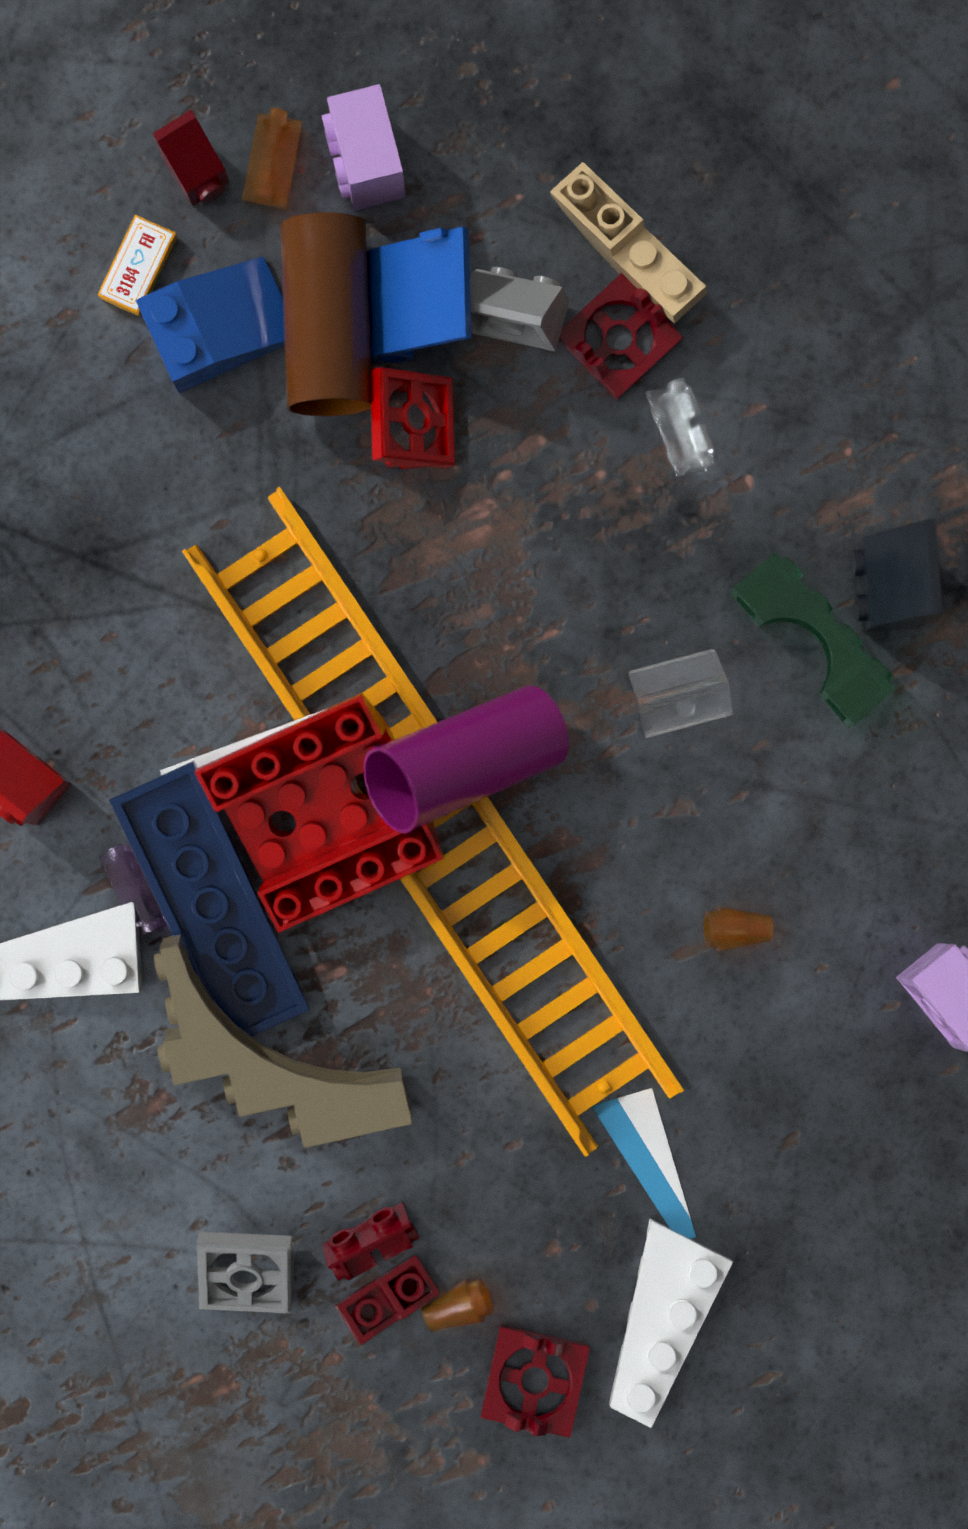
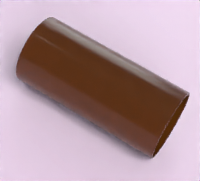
M335 212L308 213L287 218L280 224L287 410L306 416H344L368 411L371 409L370 370H372L366 222L355 215Z

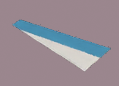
M652 1088L593 1105V1110L669 1228L690 1239L695 1238V1231Z

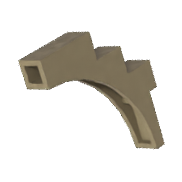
M182 935L163 938L160 953L154 954L155 966L159 980H167L171 997L165 998V1005L171 1025L178 1024L179 1027L166 1029L163 1040L164 1045L158 1046V1055L163 1073L171 1072L174 1086L229 1074V1076L223 1077L225 1096L228 1104L236 1103L239 1117L294 1105V1107L287 1108L289 1124L293 1135L301 1134L304 1148L412 1124L411 1107L401 1067L368 1072L330 1070L293 1060L264 1046L234 1024L210 997L192 966Z

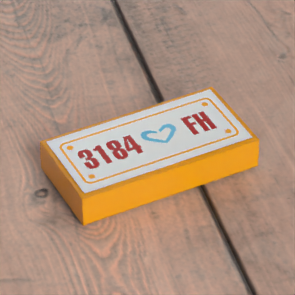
M135 215L97 294L98 297L140 317L141 312L135 300L152 293L177 239L176 233Z

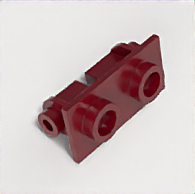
M401 1202L394 1207H385L378 1210L369 1220L352 1229L346 1228L336 1232L329 1241L322 1244L327 1267L329 1270L332 1269L337 1280L340 1281L346 1277L350 1281L354 1277L377 1266L371 1251L378 1248L385 1261L413 1248V1242L420 1239V1236L414 1224L410 1223L405 1205Z

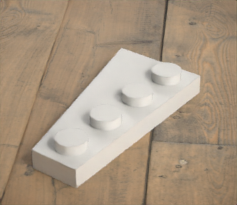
M138 901L0 943V1000L142 992Z
M651 1218L649 1220L636 1288L630 1306L628 1324L609 1401L611 1408L650 1428L733 1263L731 1259Z

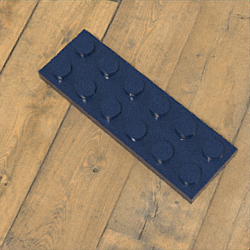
M191 761L111 798L109 802L172 935H182L192 966L210 997L234 1024L250 1036H254L308 1011L310 1006L219 812L215 813L194 772L198 767L195 761Z

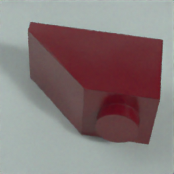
M192 110L152 133L164 163L192 206L199 201L208 203L223 193L225 190L224 186L230 183L226 170Z

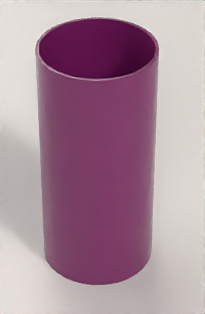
M526 685L370 750L364 762V778L367 791L381 818L392 829L401 833H407L559 766L564 762L568 754V732L564 718L553 699L541 688Z

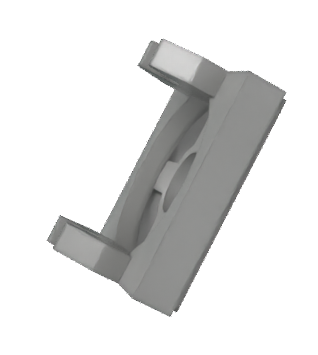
M199 1232L197 1239L199 1309L291 1313L294 1271V1242H292V1236ZM220 1254H237V1262L232 1263L228 1268L214 1267V1260ZM252 1254L267 1255L274 1261L279 1270L261 1269L252 1262ZM237 1271H249L257 1279L252 1283H240L232 1275ZM220 1283H227V1285H228L231 1289H229V1288H227V1287L221 1285ZM261 1285H273L261 1292H255Z

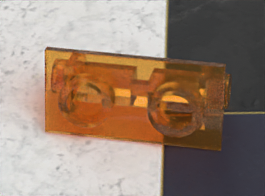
M270 108L269 115L258 113L242 196L243 201L282 208L287 206L302 121L287 118L288 112L283 109Z

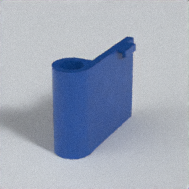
M463 226L450 230L437 228L421 232L418 238L377 247L367 252L372 362L383 364L405 363L414 359V350L472 338L468 228Z

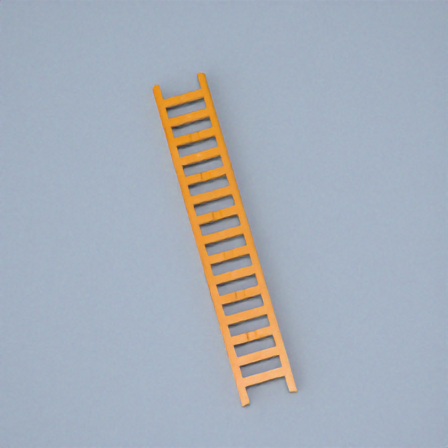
M280 486L276 488V492L268 497V500L287 528L217 574L198 545H194L188 550H182V553L294 721L311 715L303 704L304 700L370 656H373L386 677L364 691V696L373 707H376L395 693H398L411 712V715L390 728L395 740L437 723ZM296 545H299L312 565L241 611L228 590ZM323 581L336 600V603L266 648L253 627ZM348 618L361 640L291 686L278 664ZM486 797L472 805L487 827L446 853L443 860L425 867L418 873L414 872L400 878V880L583 1155L587 1157L598 1145L579 1118V1115L648 1068L669 1099L684 1090L489 798ZM470 805L434 820L435 829ZM498 842L512 864L441 911L427 888ZM522 879L537 902L469 948H466L452 926ZM548 917L562 940L491 986L477 964ZM573 955L587 977L517 1024L503 1004V1001ZM596 993H599L613 1015L542 1062L528 1039ZM621 1031H624L638 1053L567 1100L553 1077Z

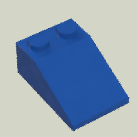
M264 256L176 281L135 300L170 378L179 393L285 346L283 298Z

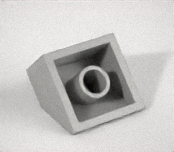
M492 267L491 271L476 269L470 277L471 333L556 352L570 302L563 287H560V283L545 276H534L533 281L518 278L514 271L502 267Z

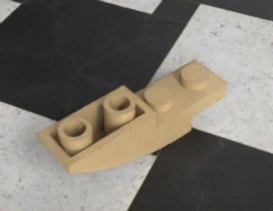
M584 162L550 191L553 199L599 254L619 275L622 273L637 289L646 290L650 294L651 301L655 305L659 303L666 316L673 323L678 321L707 294L706 285L645 228L644 220Z

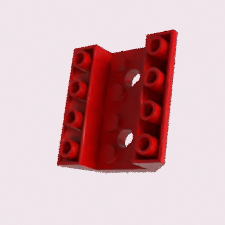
M363 693L194 771L215 813L225 809L262 880L258 895L278 933L444 859L433 821L407 833L398 832L381 818L369 795L359 792L356 794L353 790L352 780L358 774L364 773V762L368 752L395 740L387 722ZM277 811H287L294 816L296 827L291 831H280L272 824L271 816Z

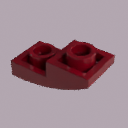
M413 1255L334 1305L358 1345H363L399 1319L403 1320L434 1299L440 1292L417 1256Z

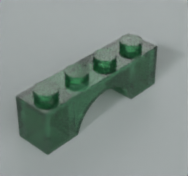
M774 552L737 584L729 594L758 627L776 622L792 623L806 629L818 640L826 658V676L818 695L844 725L849 728L860 721L895 690L889 682L893 676L877 658L870 661L859 648L863 643L851 627L847 624L840 627L829 613L833 609L825 597L817 590L810 593L799 579L803 575L794 562L786 556L780 559Z

